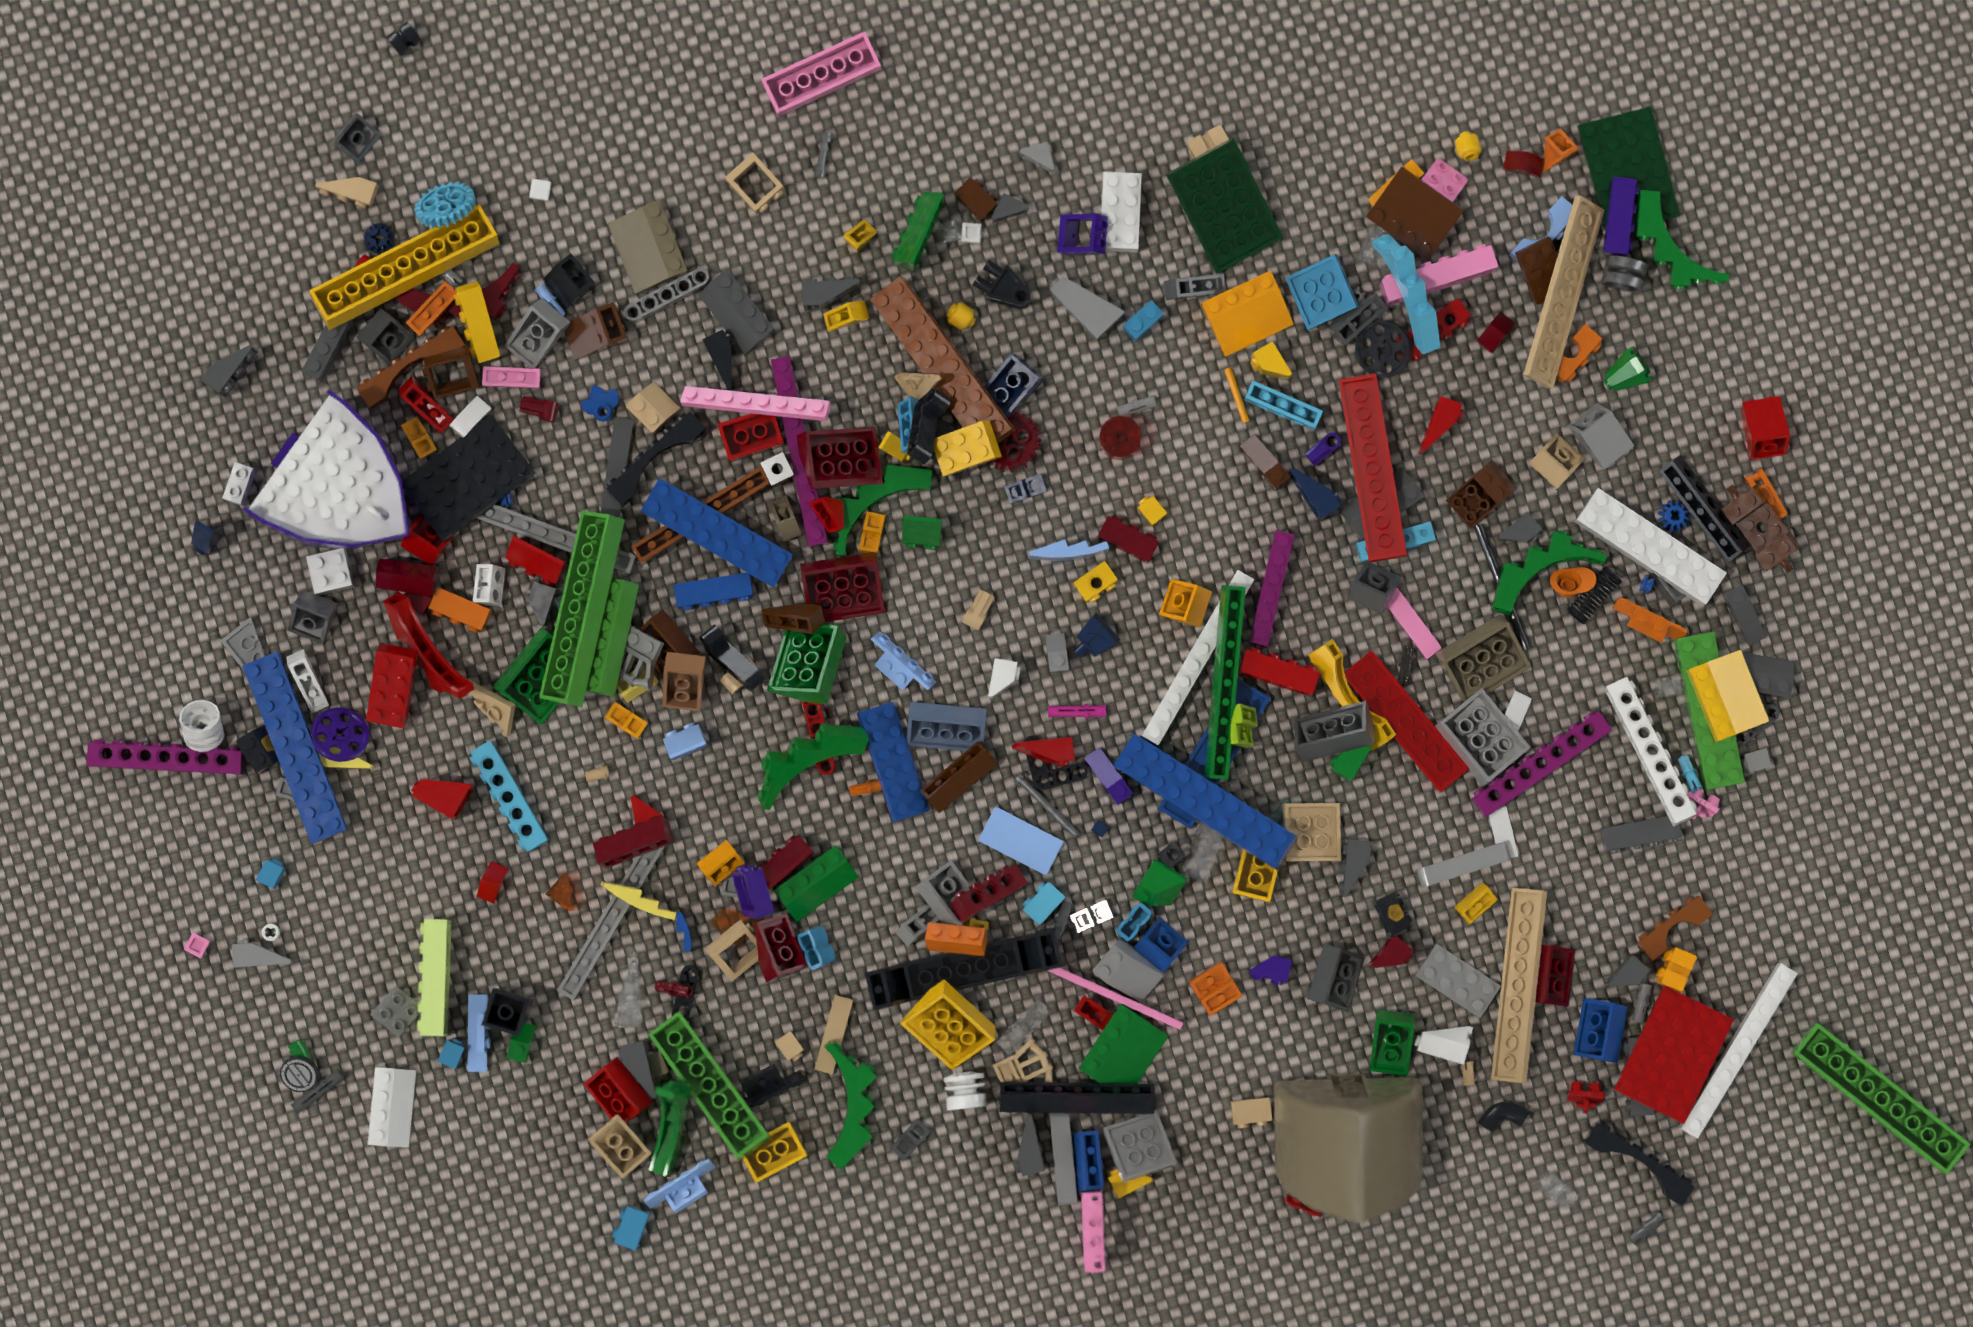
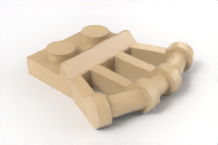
M1033 1038L1015 1055L993 1064L1000 1082H1028L1029 1079L1045 1073V1082H1053V1066L1047 1060V1053L1034 1043L1035 1040ZM1028 1048L1037 1055L1022 1063L1018 1061V1058ZM1039 1060L1043 1068L1025 1076L1022 1068Z

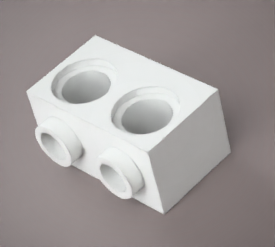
M235 462L222 498L244 506L256 470Z
M477 564L473 594L474 603L484 606H501L505 568L493 564Z

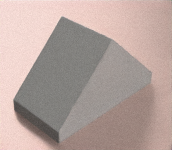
M1048 142L1020 150L1019 156L1053 174L1055 167Z

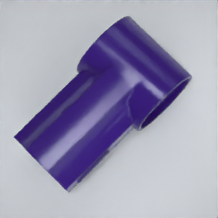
M1336 433L1327 434L1304 453L1305 456L1316 466L1338 449L1341 443L1340 437ZM1329 437H1334L1337 440V445L1330 447L1327 445L1326 440Z

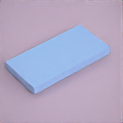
M996 806L978 839L979 842L1044 875H1047L1064 842Z

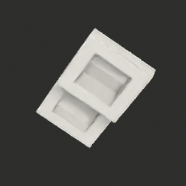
M476 396L454 419L450 427L464 438L491 411V407Z

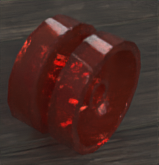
M1116 416L1107 420L1102 426L1099 436L1100 448L1104 454L1111 459L1119 461L1129 459L1135 455L1140 447L1142 437L1139 426L1134 420L1125 416ZM1119 434L1123 435L1122 441H1119L1117 439V436L1119 437Z

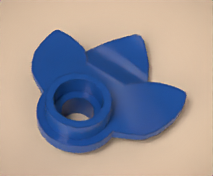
M594 385L590 391V399L581 401L582 408L587 414L595 415L596 419L601 422L609 421L613 416V409L619 401L618 392L614 388L606 393L603 389ZM602 409L607 410L605 416L600 415Z

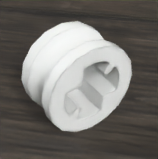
M267 924L262 929V936L267 941H275L280 936V929L275 924ZM268 928H275L276 932L274 933H276V935L274 937H268L266 935V933H268L266 932Z

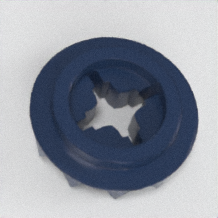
M378 223L372 224V226L366 229L364 244L371 252L381 254L391 249L394 243V234L389 226ZM380 231L381 236L386 239L380 240L377 246V241L371 237L377 236Z

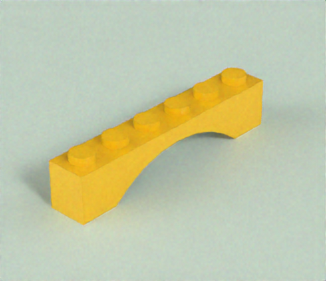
M1333 639L1308 655L1311 663L1320 672L1323 681L1327 683L1333 696L1342 707L1360 702L1348 685L1344 673L1343 653ZM1370 711L1375 729V744L1369 745L1371 747L1370 750L1373 751L1390 741L1396 733L1385 718Z

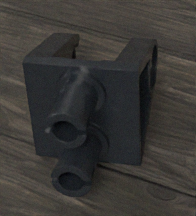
M989 259L983 270L996 277L997 281L991 284L978 275L972 286L986 293L987 301L1017 310L1026 309L1030 304V292L1008 265L1001 268ZM1018 295H1024L1026 299L1024 301H1018L1016 297Z

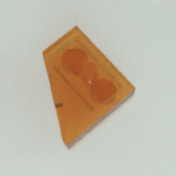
M721 908L709 924L723 934L740 919L745 925L749 923L753 929H755V923L762 921V919L745 917L743 913ZM743 934L733 944L739 948L748 936Z

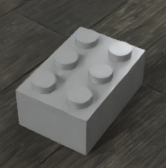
M949 861L925 878L915 888L942 924L961 926L965 923L961 922L950 903L955 899L954 895L962 890L965 892L969 891L970 885L954 863Z

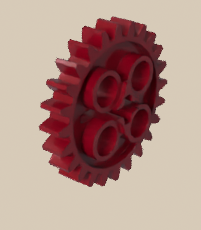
M1016 411L1014 416L1011 415L1008 418L1016 430L1007 436L1006 439H1013L1016 444L1025 447V450L1012 443L1008 444L1003 439L1001 441L1002 447L1000 448L1002 457L988 462L990 466L995 463L994 468L996 470L1002 466L1003 472L1009 468V471L1013 473L1015 467L1020 472L1021 465L1028 468L1026 462L1034 463L1031 457H1038L1035 450H1041V447L1037 445V443L1042 442L1041 438L1037 437L1041 433L1038 430L1034 431L1038 426L1036 423L1031 425L1033 420L1031 418L1026 420L1025 414L1019 417V412ZM1021 434H1028L1025 441H1019ZM1012 451H1019L1016 458H1010Z

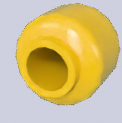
M1468 131L1459 134V137L1454 142L1459 158L1465 161L1477 159L1482 151L1478 136Z
M963 302L953 303L946 314L948 322L959 330H964L967 327L971 328L976 320L974 318L975 311Z

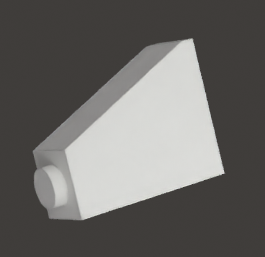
M1464 1026L1421 1032V1035L1416 1036L1414 1046H1417L1416 1051L1464 1065L1470 1045V1038L1468 1037L1469 1034H1472L1473 1027Z

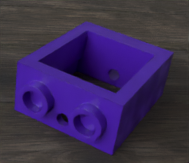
M1097 213L1060 215L1057 253L1067 256L1105 255L1108 217ZM1078 221H1092L1090 247H1076Z
M747 864L736 867L737 870L731 872L743 916L758 919L774 913L762 868H756L754 865L748 866Z

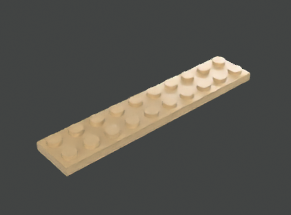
M1575 196L1523 374L1548 389H1553L1604 214V209L1582 196Z
M1512 888L1491 1080L1524 1084L1527 1082L1547 891Z

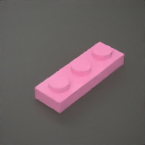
M483 366L482 386L540 389L541 369Z

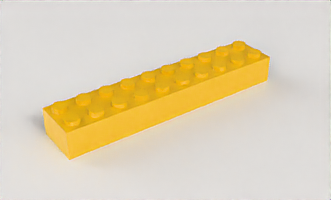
M480 204L473 207V211L468 212L469 216H462V221L456 220V224L451 222L448 227L445 224L441 228L436 226L309 290L311 299L328 329L331 330L499 245L498 235Z

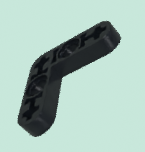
M1028 736L1024 740V742L1029 741L1030 739H1033V741L1039 740V738H1037L1036 736ZM1026 755L1033 784L1038 790H1046L1083 780L1088 773L1087 767L1082 763L1048 771L1046 762H1043L1040 768H1034L1031 764L1034 757ZM1077 766L1080 769H1084L1085 772L1082 773V777H1078L1075 774L1072 775L1073 780H1069V773L1066 769L1070 768V772L1076 771ZM1058 771L1066 774V779L1063 782H1058L1055 779V774ZM1052 773V780L1055 784L1050 785L1049 781L1045 783L1044 787H1041L1036 781L1039 780L1040 776L1043 779L1049 778L1048 774Z

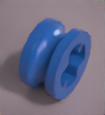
M1645 575L1639 591L1644 590L1646 594H1649L1655 578L1649 579L1648 575Z

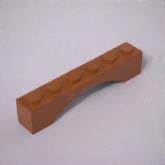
M453 326L443 328L435 338L429 337L423 342V346L418 349L414 347L407 352L408 355L403 359L399 357L392 361V366L386 370L382 368L375 373L376 376L369 380L367 378L361 381L356 389L367 406L372 410L386 401L391 388L399 376L410 366L423 361L424 357L466 347Z

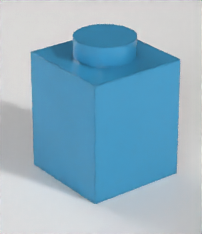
M274 858L271 861L266 859L256 880L272 889H276L286 868L282 867V862Z
M454 1038L452 1041L446 1040L437 1062L458 1069L466 1047L462 1046L463 1042Z

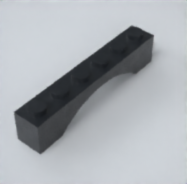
M691 412L687 415L683 413L676 420L678 423L674 427L669 426L662 433L664 436L661 439L652 441L648 446L649 450L645 453L643 451L639 453L634 459L636 462L631 466L629 464L625 466L617 479L614 477L606 484L608 486L606 492L621 508L636 496L640 477L647 465L655 457L672 447L694 443L706 431L704 425Z
M1602 1121L1600 1124L1596 1122L1593 1124L1582 1141L1599 1153H1623L1639 1160L1654 1174L1660 1184L1663 1195L1679 1206H1683L1694 1189V1186L1691 1185L1692 1180L1684 1175L1679 1177L1675 1174L1676 1170L1667 1164L1665 1167L1658 1163L1660 1159L1652 1154L1647 1156L1642 1152L1643 1148L1635 1143L1630 1145L1626 1142L1627 1138L1618 1132L1615 1135L1609 1131L1611 1127Z

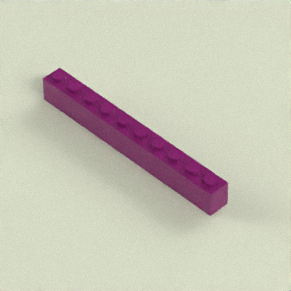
M790 357L770 359L778 396L798 398ZM782 417L809 548L828 545L825 527L809 505V501L819 498L817 489L810 488L798 451L797 435L805 432L803 419Z

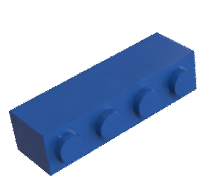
M749 573L673 584L677 608H682V611L693 610V606L698 605L701 608L712 607V603L719 602L720 605H726L735 599H738L739 602L749 601L750 597H754Z

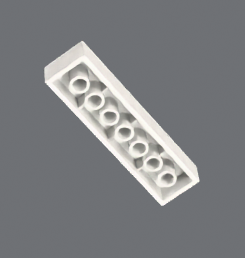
M1599 488L1595 490L1575 520L1576 524L1650 573L1658 575L1666 583L1671 584L1673 588L1685 594L1702 607L1707 604L1727 573Z

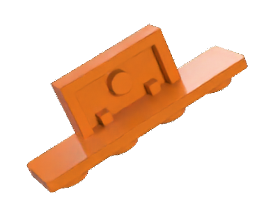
M1619 597L1613 606L1614 610L1630 617L1627 624L1628 627L1660 643L1664 640L1665 635L1675 640L1685 637L1688 632L1682 626L1674 624L1664 617L1632 603L1628 599Z

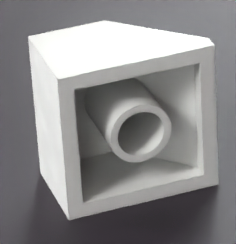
M994 659L988 699L995 698L1012 686L1015 679L1019 680L1021 667H1017L1018 662Z

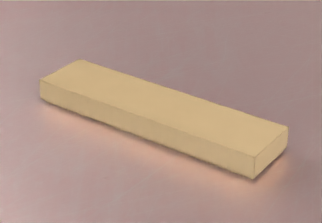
M834 996L814 1070L829 1074L834 1073L836 1061L825 1049L824 1045L828 1041L832 1044L836 1041L841 1046L853 1004L852 999Z

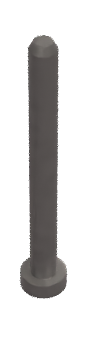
M1021 772L1013 782L1015 784L1019 783L1076 838L1079 835V831L1024 778L1025 774Z

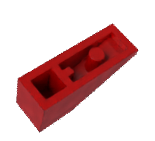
M413 376L398 389L400 397L440 433L454 421V418Z
M1072 737L1025 741L1012 745L1014 750L1048 764H1057V767L1068 766L1069 762L1075 760Z

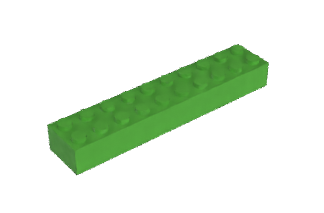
M583 510L581 512L539 698L577 707L583 706L625 519Z
M1813 1023L1791 1051L1794 1057L1942 1174L1947 1175L1971 1145L1819 1023Z

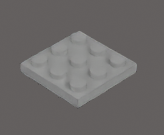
M1157 1110L1154 1111V1114H1144L1103 1127L1102 1129L1122 1183L1177 1165L1175 1155Z

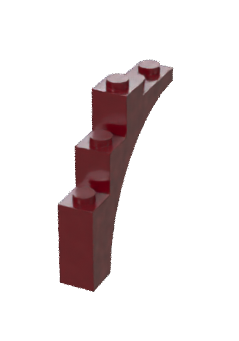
M512 263L505 273L492 284L482 289L489 317L495 321L498 317L501 319L507 310L505 302L501 300L502 297L505 299L511 290L509 288L512 282L516 283L521 276V268L515 263ZM412 288L400 294L396 301L415 313L431 294ZM454 300L432 325L436 328L438 325H442L447 319V312L460 320L459 312H462L460 305L457 306Z

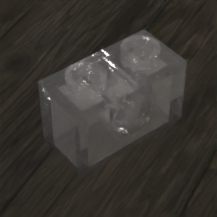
M1546 1170L1534 1184L1565 1211L1578 1198L1575 1192L1549 1170Z

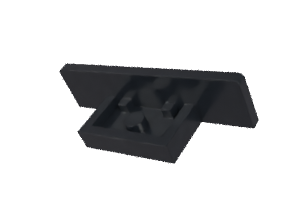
M772 1064L740 1082L748 1096L744 1100L751 1109L757 1105L764 1104L772 1097L780 1096L790 1088L799 1086L804 1081L800 1070L782 1078L776 1065Z

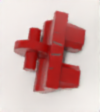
M1573 1081L1567 1095V1102H1576V1108H1582L1583 1113L1587 1114L1588 1108H1595V1103L1602 1104L1604 1092H1601L1600 1083L1592 1082L1589 1084V1091H1582V1083Z

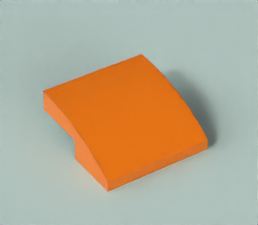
M1221 961L1188 981L1209 1016L1242 997V994Z

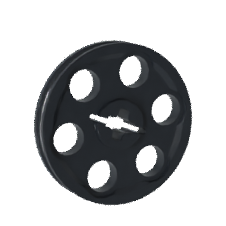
M1378 320L1370 323L1358 334L1355 342V355L1359 365L1368 374L1376 373L1378 378H1388L1397 375L1406 368L1411 359L1412 344L1408 333L1399 324L1389 320ZM1377 325H1381L1384 328L1383 335L1376 333L1375 328ZM1394 332L1401 334L1402 339L1400 342L1394 341ZM1363 337L1370 339L1371 344L1369 347L1362 345ZM1385 344L1387 351L1382 354L1380 347ZM1399 350L1405 353L1403 361L1398 360L1396 357V353ZM1367 356L1373 357V366L1366 364L1365 359ZM1385 362L1391 365L1390 373L1384 372L1382 368Z

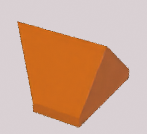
M1561 128L1544 138L1543 173L1573 156L1578 151V146Z

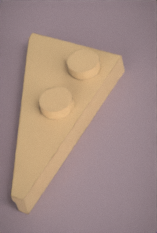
M900 372L894 376L907 395L916 399L923 397L942 379L936 374Z
M472 682L474 690L470 694L476 699L474 703L488 716L492 723L496 722L503 729V736H509L511 734L516 704Z

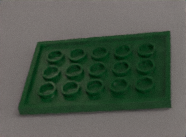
M1651 106L1577 125L1598 206L1604 209L1602 217L1604 231L1606 230L1611 180L1614 176L1637 179L1636 185H1639V190L1660 191L1663 221L1680 217ZM1635 196L1634 204H1637L1638 196ZM1632 215V222L1634 223L1636 222V215Z
M1233 137L1165 174L1216 274L1284 238Z

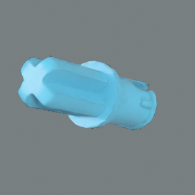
M1688 755L1680 756L1678 762L1683 771L1682 776L1686 778L1690 791L1697 792L1694 784L1699 791L1702 785L1696 775L1697 770L1693 768Z

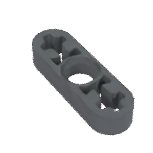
M1772 704L1764 706L1765 711L1766 709L1774 710V717H1768L1769 722L1761 724L1757 731L1748 729L1747 731L1752 735L1746 734L1743 736L1744 741H1737V746L1745 745L1773 723L1779 716L1778 708Z

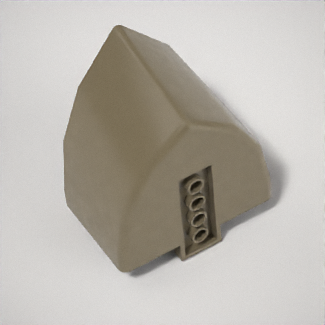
M1365 1074L1326 1075V1079L1282 1080L1276 1082L1274 1085L1275 1174L1287 1193L1314 1210L1358 1224L1366 1223L1402 1207L1419 1191L1423 1176V1095L1420 1081L1414 1077L1366 1078Z

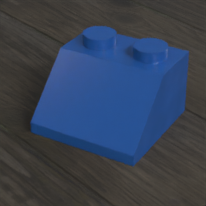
M1159 917L1134 948L1161 972H1164L1189 942Z

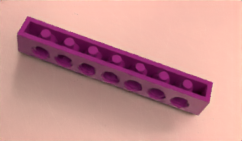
M1593 711L1583 717L1585 719L1584 722L1581 724L1576 722L1568 727V733L1565 735L1559 733L1552 738V744L1549 746L1543 744L1536 749L1538 752L1536 755L1531 757L1529 754L1520 760L1522 763L1516 768L1513 765L1504 771L1506 773L1501 779L1498 776L1489 782L1490 786L1484 790L1481 787L1473 793L1475 797L1471 800L1484 818L1611 732L1612 729L1601 713L1597 712L1594 714ZM1585 725H1588L1592 728V734L1590 736H1587L1583 733V727ZM1569 736H1573L1577 740V744L1574 747L1569 746L1567 743ZM1553 747H1558L1561 750L1560 757L1556 758L1552 755L1551 750ZM1537 758L1544 759V768L1536 766ZM1521 769L1529 771L1528 779L1520 777ZM1509 779L1513 782L1514 787L1512 790H1507L1504 787L1505 780ZM1494 790L1497 792L1498 798L1496 801L1489 799V791Z
M94 739L93 743H88L86 766L243 775L244 754L242 751H239V747H228V750H220V746H217L210 751L198 752L190 748H182V744H170V747H163V743H151V746H143L144 742L132 741V745H124V741L113 740V744H105V740ZM110 748L113 753L112 757L106 759L104 752ZM129 749L132 756L129 760H125L123 753ZM145 751L151 753V758L148 761H144L142 758V754ZM164 752H169L170 759L167 762H163L161 759ZM183 753H188L189 760L186 763H182L180 760ZM202 754L208 755L209 759L206 764L200 763L199 759ZM222 755H226L228 758L225 765L219 764V757Z

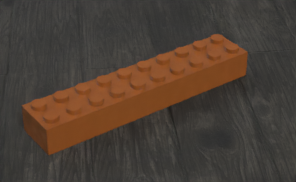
M899 276L870 299L924 374H936L942 378L934 388L951 398L949 409L963 428L981 421L990 420L997 444L1016 430L904 277Z

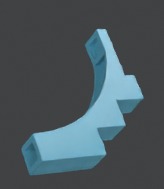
M1390 234L1382 235L1372 240L1373 247L1386 262L1401 292L1409 315L1415 346L1422 354L1439 349L1440 340L1436 310L1427 302L1425 282L1416 274L1414 254L1405 245L1400 246Z

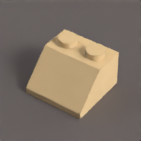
M655 382L641 390L625 406L653 435L681 409Z
M1556 433L1529 464L1544 476L1551 485L1558 489L1585 458Z

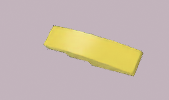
M601 881V885L632 906L656 916L675 920V911L658 908L659 901L641 897V889Z

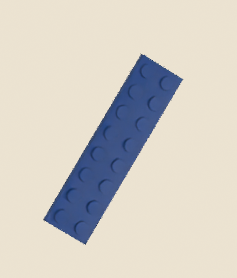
M660 478L640 510L642 513L773 588L793 555Z
M1238 678L1235 707L1237 704H1243L1256 708L1258 720L1271 698ZM1209 726L1185 766L1203 777L1205 774ZM1231 745L1230 764L1241 747ZM1204 777L1215 785H1218L1221 780ZM1163 799L1158 810L1189 829L1192 828L1196 821L1195 818Z

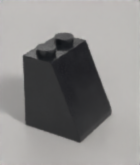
M493 988L481 1025L519 1037L529 1018L534 999L499 988Z

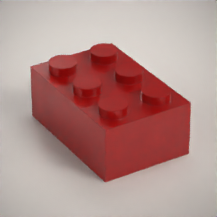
M751 413L717 424L730 463L785 446L776 417L772 415Z
M618 1057L603 1066L583 1084L610 1119L618 1114L626 1124L653 1103Z

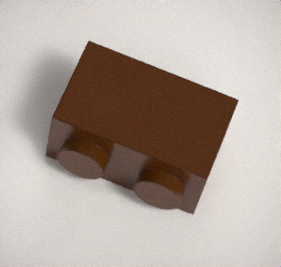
M970 177L954 192V196L982 222L996 209L997 198L991 192L987 194L982 189L984 185L977 178L973 180Z

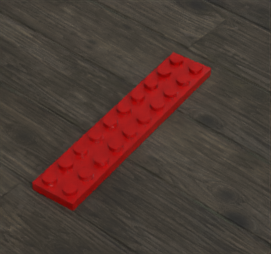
M1374 373L1340 379L1338 381L1369 563L1407 557L1377 375Z

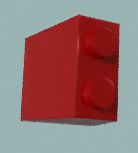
M1769 396L1765 399H1751L1742 402L1741 416L1749 460L1787 455L1790 432L1780 396Z
M421 779L420 782L416 781L411 789L413 794L411 796L445 816L456 820L475 787L467 783Z

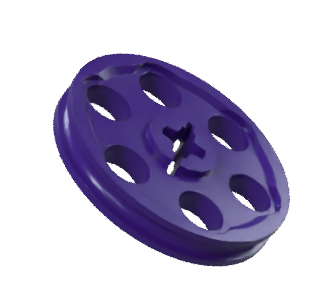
M331 708L320 713L314 720L311 729V739L314 748L323 757L336 762H346L359 757L365 751L369 740V729L365 720L358 713L346 708ZM346 715L350 718V721L342 722L339 717ZM329 719L331 725L325 726L321 723V720ZM355 728H361L364 731V733L361 735H357L354 733L353 730ZM344 732L343 736L340 735L336 737L337 733L341 734ZM324 735L327 740L320 742L316 739V736ZM356 744L359 749L353 751L349 748V745ZM337 747L340 749V753L333 754L330 752V749Z

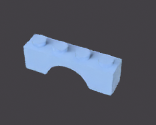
M1563 196L1547 213L1551 223L1547 236L1551 237L1552 241L1555 238L1559 240L1564 235L1565 231L1563 229L1567 226L1572 204ZM1523 238L1510 253V256L1518 263L1515 252L1539 240Z

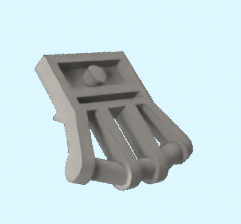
M631 626L624 656L627 653L629 654L623 668L620 670L619 680L627 681L631 687L642 686L645 689H651L654 679V667L664 643L637 627ZM637 657L639 661L635 667L633 674L630 675V669L633 665L635 658ZM647 663L646 678L639 679L645 667V664Z

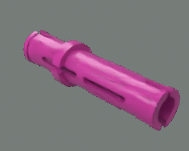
M1106 705L1048 706V718L1085 717V719H1089V717H1106Z

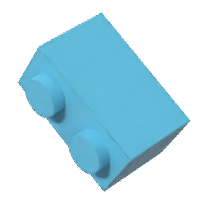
M1049 881L1047 884L1042 882L1035 890L1037 895L1033 899L1029 897L1022 904L1025 907L1022 911L1039 926L1065 898Z

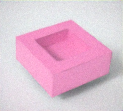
M193 932L184 950L202 959L211 941Z

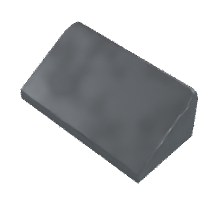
M1655 573L1648 576L1650 579L1655 578L1653 584L1670 607L1686 596Z

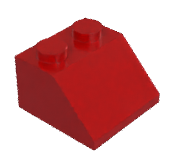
M421 514L410 526L409 534L403 538L400 547L433 566L442 556L454 535L443 542L423 514Z

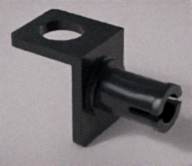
M1175 841L1157 854L1159 856L1157 860L1170 868L1185 857L1184 852ZM1169 849L1177 851L1178 857L1176 859L1170 855Z

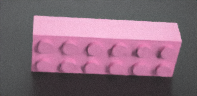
M864 31L762 78L761 81L777 116L781 117L880 71L881 64Z
M1486 244L1476 246L1475 250L1471 252L1463 250L1456 253L1455 257L1445 256L1439 258V261L1434 264L1431 261L1421 264L1416 269V274L1425 282L1426 294L1495 273L1498 264L1492 246L1486 247ZM1393 275L1384 276L1379 288L1385 305L1389 307L1404 302Z

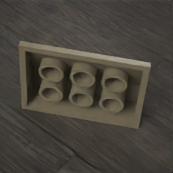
M660 200L608 223L635 294L688 274Z
M1501 614L1435 653L1441 667L1463 703L1481 688L1488 694L1531 668L1508 621Z

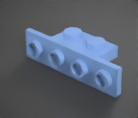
M879 631L871 638L885 652L874 666L902 691L913 678L927 690L936 683L930 673L925 672L914 659L908 657L904 650L896 646L886 634Z
M488 994L468 995L469 1072H487L488 1049H490L488 1029L490 1028L481 1024L488 1004Z
M709 1158L698 1162L694 1168L684 1171L678 1178L667 1182L661 1189L651 1192L644 1199V1202L652 1209L667 1199L674 1213H678L708 1194L700 1178L715 1169V1165Z

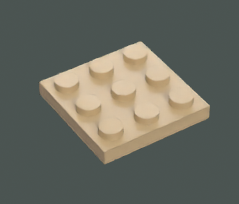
M1340 803L1282 804L1283 828L1298 838L1285 857L1284 862L1341 861Z

